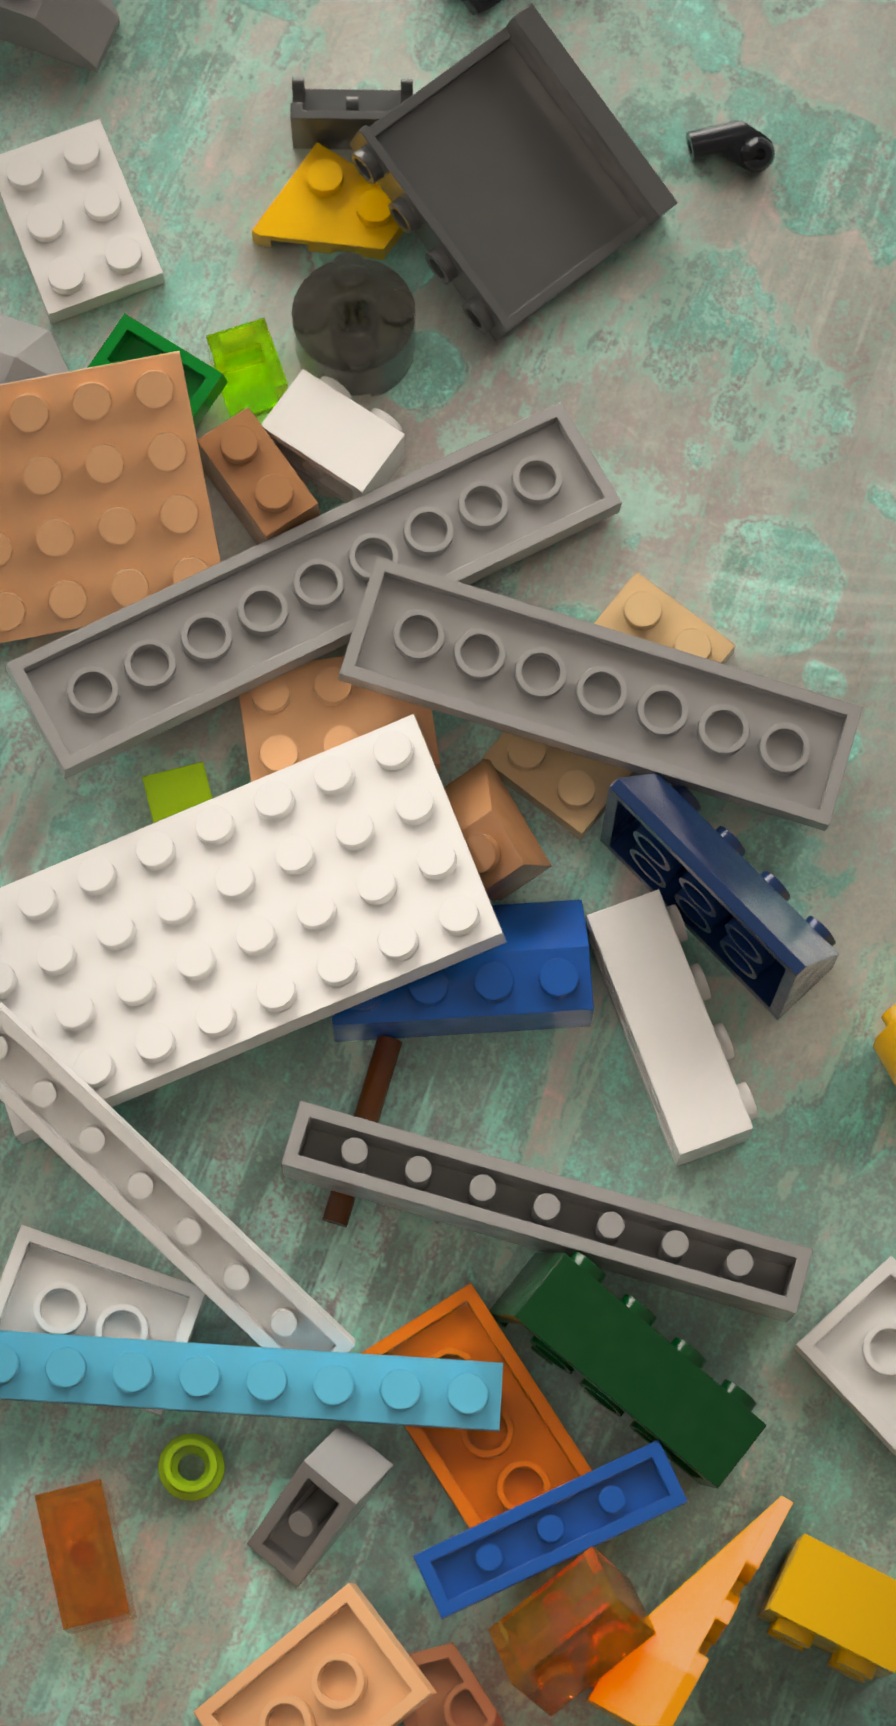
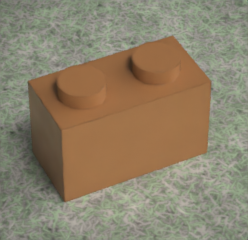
M249 407L197 439L203 471L257 545L320 516L318 502Z

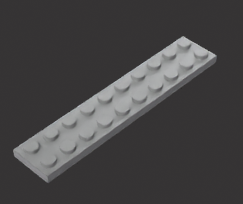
M559 402L6 663L7 673L62 775L67 779L349 643L376 556L470 585L619 513L622 502L562 402Z

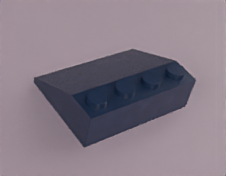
M657 773L618 778L609 786L600 841L651 892L660 890L666 907L675 904L681 914L685 927L777 1020L780 1019L832 970L839 955L833 948L836 942L832 934L816 918L808 916L804 919L787 902L790 900V894L774 875L768 871H763L759 874L743 858L746 854L745 849L729 830L723 826L714 829L698 813L701 810V806L695 796L685 786L670 785Z

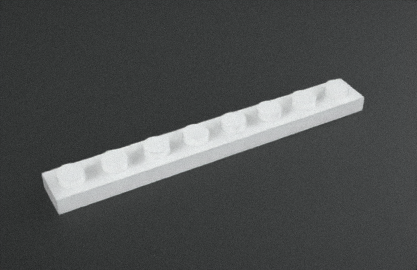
M0 1002V1100L261 1347L348 1353L355 1346L356 1339Z

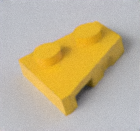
M317 142L252 229V239L256 244L271 247L272 241L306 244L308 245V251L332 254L338 251H347L355 257L384 260L404 231L392 217L388 207L391 200L377 182L374 185L368 183L358 172L354 164Z

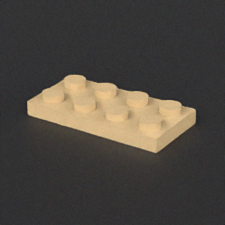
M638 572L632 576L593 623L725 664L733 655L736 646ZM503 732L482 757V761L484 759L491 761L504 783L579 840H582L604 813L609 786L618 778L634 776L636 773L507 732Z

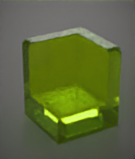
M265 317L206 335L211 366L223 373L228 380L221 394L229 417H233L247 407L250 408L255 417L270 413L287 391L288 382Z

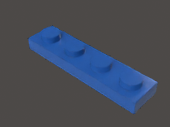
M656 1440L413 1555V1558L443 1620L681 1507L688 1500L659 1440Z

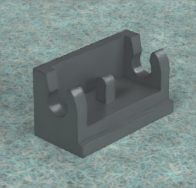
M292 77L293 103H291L290 120L293 149H312L318 142L327 149L353 150L349 143L359 129L365 125L371 126L414 94L413 79H401V90L305 89L304 77Z

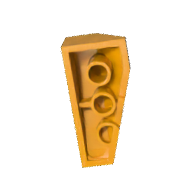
M783 1496L778 1498L618 1643L614 1652L602 1646L582 1680L583 1683L593 1688L586 1702L625 1726H673L709 1661L705 1657L711 1645H715L730 1622L741 1599L739 1595L742 1589L750 1583L793 1502Z

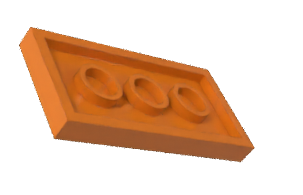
M471 1283L361 1353L503 1363L499 1432L404 1426L468 1529L592 1471Z

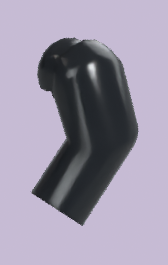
M741 120L686 132L688 152L692 161L722 155L744 170L761 172L772 164L775 157L772 141L766 135Z

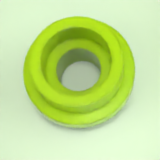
M195 1433L183 1434L171 1440L163 1449L158 1462V1473L163 1486L171 1495L184 1501H199L212 1495L221 1485L225 1474V1460L220 1448L210 1438ZM189 1456L200 1457L205 1464L203 1474L196 1480H186L180 1474V1465Z

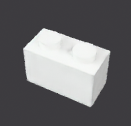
M302 369L261 424L294 470L345 503L386 485L406 458L405 434L402 433L400 424L392 416L380 409L373 408L371 411H368L351 400L352 397L349 391L333 378L322 376L318 379Z

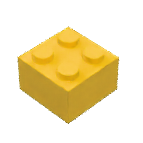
M804 1533L790 1545L757 1617L771 1623L766 1634L800 1652H803L804 1648L810 1649L811 1645L831 1654L827 1665L860 1683H864L866 1679L872 1681L874 1677L881 1678L894 1674L896 1671V1580Z

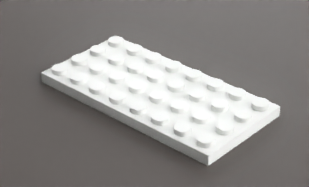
M414 714L1 887L0 1002L105 1102L114 1107L497 947L507 941ZM5 1105L15 1137L22 1144L40 1138Z

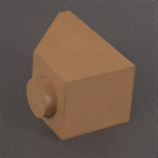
M484 759L444 787L490 900H503L552 867L489 759Z

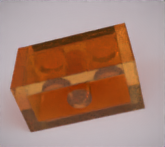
M102 1479L34 1495L63 1630L74 1634L137 1618L108 1486Z
M593 1546L488 1629L511 1684L550 1716L558 1712L656 1634L631 1580Z

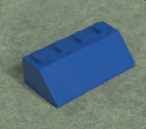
M582 900L492 905L507 941L506 943L332 1015L335 1042L377 1040V1037L383 1035L392 1038L591 1027L594 1005L589 942Z

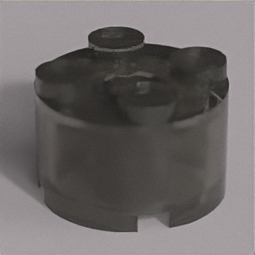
M354 252L339 254L333 261L318 267L305 278L296 292L291 313L295 352L301 371L304 369L318 379L323 376L331 377L343 385L351 396L371 394V397H374L394 388L408 373L414 359L416 345L415 301L405 281L388 266L372 259L363 258Z

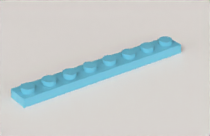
M0 1330V1400L499 1432L503 1377V1363Z

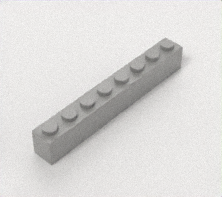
M304 1101L299 1103L281 1163L282 1174L287 1178L545 1253H565L571 1257L577 1251L590 1259L600 1269L786 1323L797 1313L813 1249Z

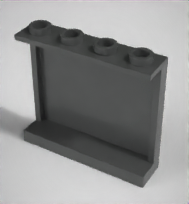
M532 3L516 14L505 28L371 126L365 125L359 129L349 143L354 150L351 158L358 172L368 183L374 185L377 182L391 200L388 207L396 223L407 234L410 235L414 232L429 251L425 257L433 273L444 284L452 282L466 301L462 304V308L468 320L480 333L485 334L488 331L495 342L657 221L678 203Z

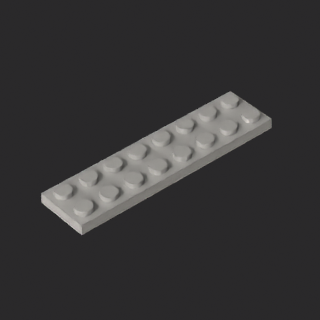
M378 556L375 559L338 680L642 775L657 773L668 783L685 786L687 789L823 831L830 826L863 709L861 706Z

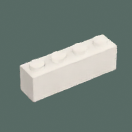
M656 890L587 915L585 923L590 948L675 1166L677 1167L748 1141L753 1131L751 1121L758 1118L757 1107L747 1083L736 1084L727 1061L735 1058L732 1043L723 1023L719 1022L713 1025L704 1004V1001L711 999L710 989L699 963L689 966L680 944L687 941L688 936L677 906L674 904L666 907L660 890Z

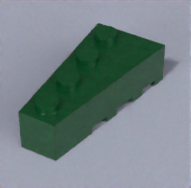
M577 1251L571 1257L565 1253H535L489 1310L495 1321L504 1328L509 1323L521 1324L534 1335L530 1339L532 1351L551 1366L554 1364L568 1374H572L576 1370L584 1377L580 1385L586 1394L619 1417L627 1413L634 1419L630 1424V1428L649 1444L659 1440L667 1458L700 1485L718 1489L767 1426L751 1412L757 1405L755 1400L733 1382L725 1379L719 1385L702 1370V1367L707 1362L706 1359L687 1342L679 1337H675L671 1343L651 1327L657 1319L655 1315L638 1300L628 1294H625L619 1300L601 1284L606 1274L586 1256Z

